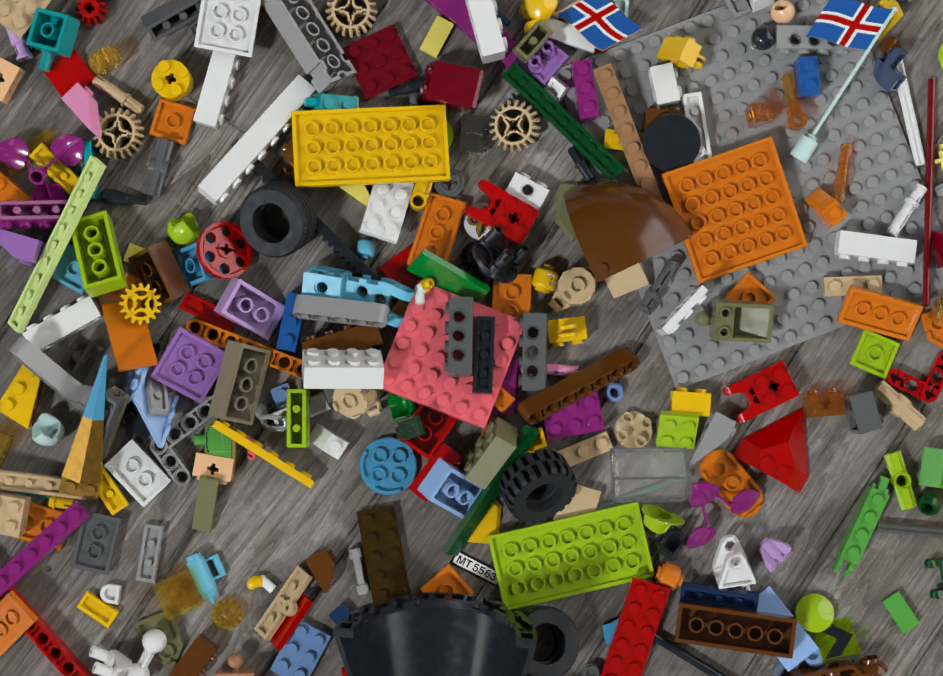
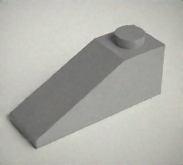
M713 411L687 462L692 465L725 442L729 436L732 437L737 429L735 426L736 421Z

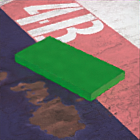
M423 249L408 264L406 269L422 279H433L435 287L461 297H473V301L476 303L490 289V286L427 249Z

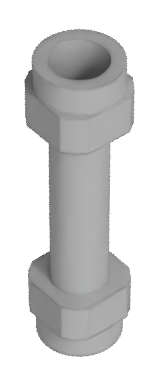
M360 547L349 549L350 560L353 559L358 583L356 585L358 595L368 594L369 587L368 583H365L360 560L362 557Z

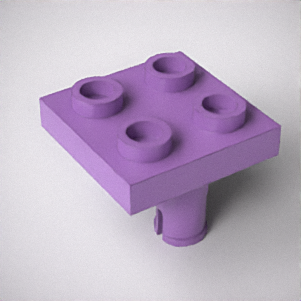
M547 39L528 62L523 63L519 58L515 62L545 87L551 77L568 60L569 56Z

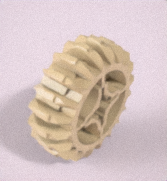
M343 0L327 2V6L330 7L325 10L326 14H329L326 17L327 21H332L330 27H336V33L342 30L343 37L346 36L347 32H349L350 38H353L354 32L360 37L361 30L365 34L367 33L366 26L369 28L373 27L369 21H376V17L372 16L377 14V10L372 9L376 7V2H371L372 0H361L367 9L356 6L354 0H348L345 6L339 8L337 7ZM351 4L355 11V13L352 15V19L349 15V12H347L351 8ZM336 15L346 17L348 19V25L341 23L337 19ZM366 15L362 22L355 25V20L358 17Z
M508 100V107L501 103V111L498 108L494 109L498 115L490 116L492 119H495V123L489 122V125L494 126L495 129H491L489 132L496 133L492 137L493 140L500 139L497 142L498 146L505 143L503 146L504 150H507L510 145L511 152L515 151L516 146L518 151H522V144L525 148H529L527 141L535 143V140L531 138L532 135L535 137L539 136L534 130L541 129V126H535L536 122H540V118H533L538 113L537 111L530 113L533 108L531 105L525 109L526 102L523 101L519 106V100H515L513 106L511 100ZM511 110L522 111L514 119L506 115ZM526 116L529 120L528 133L523 128V122L525 121ZM502 119L507 125L504 135L500 129ZM510 121L515 123L518 121L517 127L519 130L513 129L511 131L513 126ZM514 133L524 137L517 142L507 140Z
M111 108V114L104 111L105 117L99 116L102 136L100 138L97 136L92 138L93 141H98L95 147L101 148L100 153H106L108 158L113 155L115 160H118L119 155L122 159H126V153L130 157L133 156L131 150L133 149L138 152L139 149L135 146L143 144L139 141V138H144V135L139 133L144 130V127L139 126L141 120H135L137 115L134 113L130 115L129 110H125L123 113L122 108H118L117 113L114 108ZM123 120H127L131 124L132 132L124 129ZM114 121L113 127L106 129L108 124ZM117 130H119V131H121L122 133H124V134H121V136H119V137H116V136L114 135L115 132H118ZM104 136L112 137L114 148H110L106 144ZM131 139L126 146L122 147L124 140Z

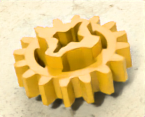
M139 283L137 288L134 284H131V290L125 288L126 295H120L123 302H118V305H123L120 312L126 313L124 319L130 317V323H134L137 320L138 325H142V320L148 324L149 318L156 319L154 313H160L157 306L162 305V303L157 302V299L161 296L154 295L156 289L149 290L150 285L147 284L143 287L142 283ZM144 291L146 293L143 296H138L134 292ZM128 298L131 300V307L129 309L127 306ZM145 299L143 302L144 307L136 308L138 304L136 301ZM151 299L153 301L152 309L149 307V301ZM143 312L146 316L137 317L134 314Z

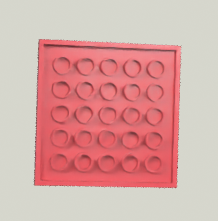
M433 286L424 294L425 304L416 305L414 293L384 363L382 390L485 429L519 338L523 332V328H520V319L473 301L471 378L447 377L448 371H444V359H448V352H444V342L448 340V333H445V321H449V314H445V302H449L450 296H461ZM456 314L453 317L457 322L464 320V317L460 314ZM476 316L495 317L492 395L472 394ZM460 333L453 335V338L457 341L464 339ZM455 352L453 358L461 360L463 355L460 352Z

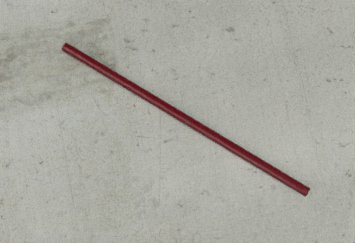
M934 78L928 79L925 174V187L927 191L925 193L922 306H930L936 93V79Z

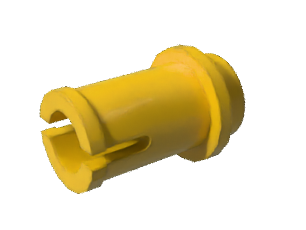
M50 496L48 507H52V509H67L73 504L74 498Z

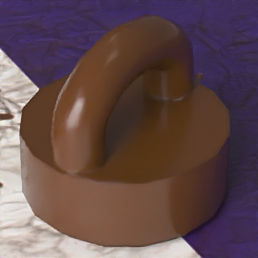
M896 36L886 37L880 44L881 52L887 55L892 48L901 46L900 41Z

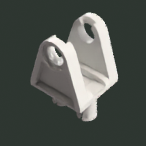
M728 534L723 536L712 563L718 587L723 589L738 586V589L744 590L746 588V590L750 591V585L756 584V580L744 550L735 535ZM728 541L735 543L731 548L725 547Z

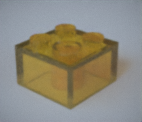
M188 568L152 584L167 621L203 605Z

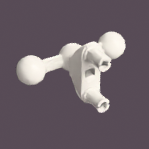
M153 628L148 630L142 639L144 650L138 662L133 664L131 659L115 649L105 650L92 645L89 657L104 662L103 664L96 661L93 665L92 673L100 676H150L148 666L154 654L161 652L166 647L167 637L165 633L160 629Z

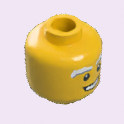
M543 264V268L538 267L535 269L531 282L535 287L534 290L546 294L555 290L559 274L554 271L555 267Z

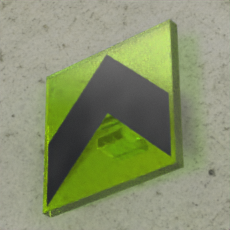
M849 617L834 620L822 632H813L823 662L861 653Z

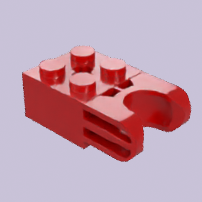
M480 180L478 187L488 196V207L477 209L473 206H467L464 208L463 213L490 230L495 225L499 226L503 230L501 236L519 246L522 244L540 211L489 181ZM509 215H514L516 222L511 223Z
M783 360L770 364L722 389L723 394L726 396L741 393L746 397L747 405L745 409L736 414L735 419L737 423L750 420L800 395ZM769 382L775 383L774 390L768 388Z

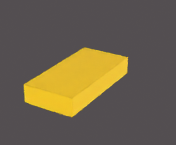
M89 590L76 606L107 628L111 626L120 612Z

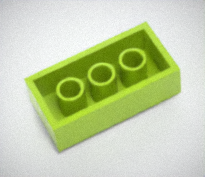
M107 211L81 217L72 234L84 290L92 298L128 287L113 222Z

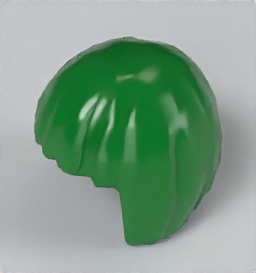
M389 392L388 406L393 420L407 419L417 411L418 403Z

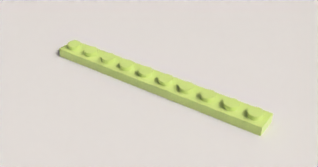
M89 157L7 322L17 333H24L104 173L106 165L96 157Z

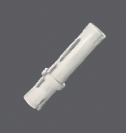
M917 183L911 194L905 198V203L890 227L886 230L889 236L897 238L915 208L919 207L918 203L926 193V187Z

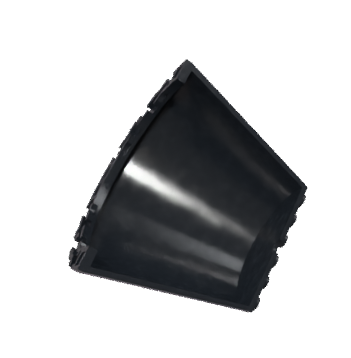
M424 592V597L414 598V593L405 594L404 596L389 597L388 600L383 601V604L374 606V603H369L360 607L359 610L350 612L348 619L345 621V618H342L333 629L347 676H526L537 642L536 629H533V623L526 620V616L517 610L514 613L508 610L504 603L492 601L486 597H483V601L475 600V595L451 592Z

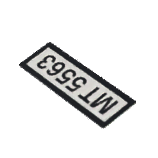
M462 551L458 556L453 555L450 564L498 587L499 584L494 567Z

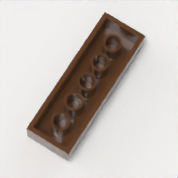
M679 600L674 642L792 659L797 619L794 616Z

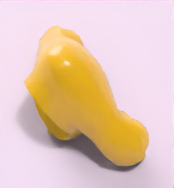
M558 0L521 1L519 13L522 14L524 19L531 20L524 25V33L526 34L537 21L541 20L545 23L557 8Z

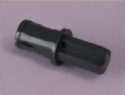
M574 146L570 147L568 153L576 165L575 169L578 168L585 182L596 177L588 164L589 160L585 159Z

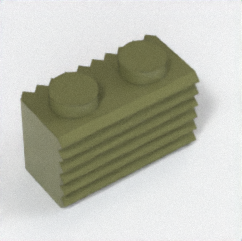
M541 20L535 22L522 39L519 40L517 45L514 46L512 53L523 63L528 62L552 35V30Z

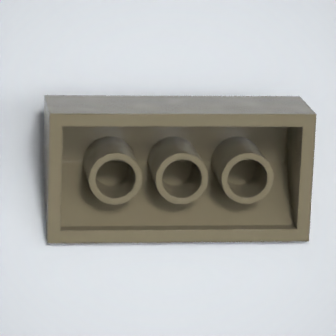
M232 340L227 341L208 415L252 426L271 350Z

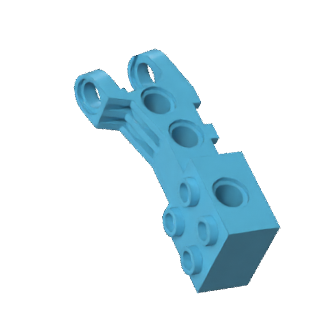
M313 264L304 271L302 295L381 303L389 306L392 296L411 302L415 293L413 289L392 279L382 277L381 281L371 280L370 275L364 274L362 278L353 277L350 272L351 270ZM360 286H364L368 293L363 294L360 291ZM377 294H382L385 297V302L379 301ZM389 309L386 324L399 328L404 318L391 312Z

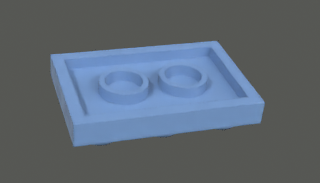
M301 620L282 650L278 653L270 670L280 676H310L332 635Z

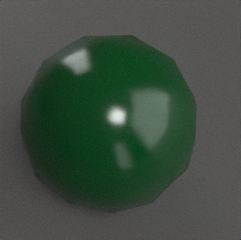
M924 492L917 499L918 510L927 516L937 514L942 507L941 498L936 493Z

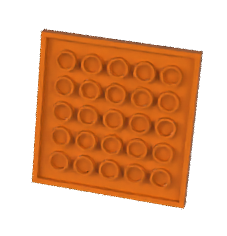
M772 136L661 174L672 208L682 216L694 235L685 240L684 244L698 284L808 246Z

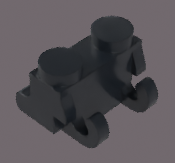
M675 526L673 529L670 527L659 542L655 540L653 543L659 547L657 551L670 561H675L678 558L680 549L686 546L689 536Z

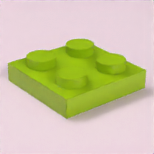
M863 329L848 364L885 379L900 344L872 331Z
M660 410L655 441L656 446L694 449L699 413Z

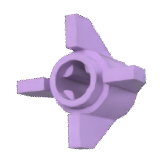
M766 537L759 544V552L762 555L766 568L771 573L793 553L788 543L773 537L770 539Z

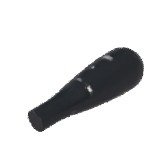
M426 75L409 81L395 89L388 90L390 98L420 91L422 84L425 83Z
M105 188L100 194V200L106 204L147 206L148 198L134 196L119 190Z

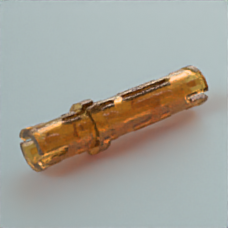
M841 144L837 175L833 182L835 184L833 198L838 203L845 202V192L847 186H849L848 173L853 145Z

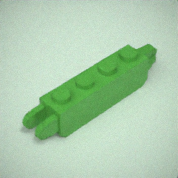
M880 475L876 484L872 483L871 486H867L836 551V556L838 557L832 569L834 572L837 573L843 561L847 560L849 562L843 576L848 578L854 566L858 565L890 497L888 494L889 490L886 489L890 479Z

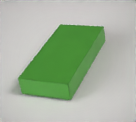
M896 590L881 600L903 634L920 624L899 591Z

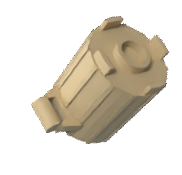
M589 265L581 268L572 267L562 273L557 281L556 292L548 303L556 313L570 306L578 307L588 302L593 296L596 278H593L591 273L586 270L588 268L592 272ZM556 298L563 305V307H561L554 299Z
M335 389L332 405L336 412L339 411L344 416L352 419L360 417L365 412L368 413L369 417H373L383 413L380 398L383 390Z

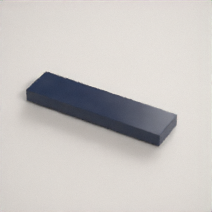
M683 581L681 584L680 601L757 612L759 592L734 588L719 589L718 586Z

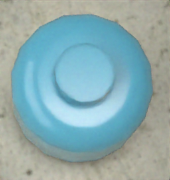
M366 239L359 240L356 246V255L362 260L373 258L376 248L375 243Z

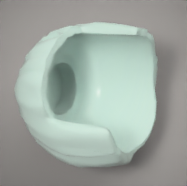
M42 413L33 425L32 439L40 445L53 446L64 437V426L56 417Z

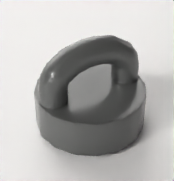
M420 91L413 92L409 98L408 106L427 105V101L421 100L422 94H420Z

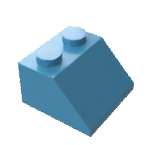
M196 243L175 251L177 263L189 287L218 279L208 274L199 263ZM206 252L205 259L208 262H212L213 257L211 253ZM220 265V271L223 273V267Z

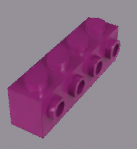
M68 200L0 201V229H10L12 227L28 229L31 226H39V228L45 229L56 226Z

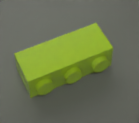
M290 388L287 389V448H307L310 446V389Z

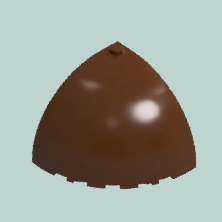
M588 183L572 188L564 193L565 204L572 227L597 283L694 236L682 216L669 203L651 191L628 183Z

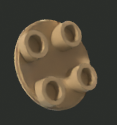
M629 411L618 418L614 432L616 439L622 446L628 449H639L650 441L653 427L651 420L646 415L637 411Z

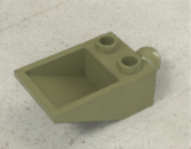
M712 298L711 315L706 311H700L697 313L695 320L699 326H707L710 323L709 336L713 341L771 343L774 304L728 298ZM727 310V315H722V311Z

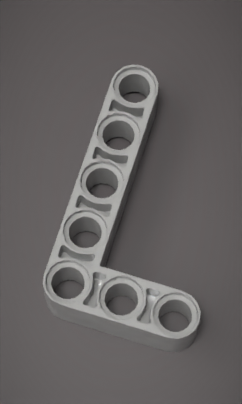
M20 336L8 350V353L71 405L85 411L93 386L79 383L30 341Z
M213 395L171 426L163 451L157 449L154 439L150 443L151 451L177 485L189 484L193 480V472L175 449V446L214 418L210 415L207 417L202 413L204 406H211ZM190 417L196 421L193 428L187 425V420ZM174 429H178L180 432V437L177 440L172 437ZM170 456H174L176 459L174 466L168 464ZM181 471L186 472L188 475L185 482L179 478Z

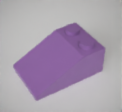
M0 229V245L13 257L18 258V263L35 267L47 243Z

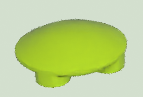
M808 594L799 600L796 606L795 617L805 630L814 633L822 632L832 624L834 609L826 597L820 594Z

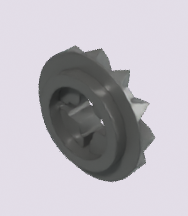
M450 167L451 181L457 183L452 184L450 190H448L446 184L434 182L435 190L440 195L449 198L457 196L464 187L463 175L453 167Z

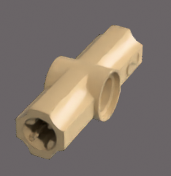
M881 380L873 388L872 392L886 405V409L895 417L903 420L911 429L916 431L925 423L926 418L911 405L910 400L903 394L897 393L884 380Z

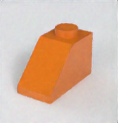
M817 188L804 200L828 229L837 225L848 215L837 200L821 188Z

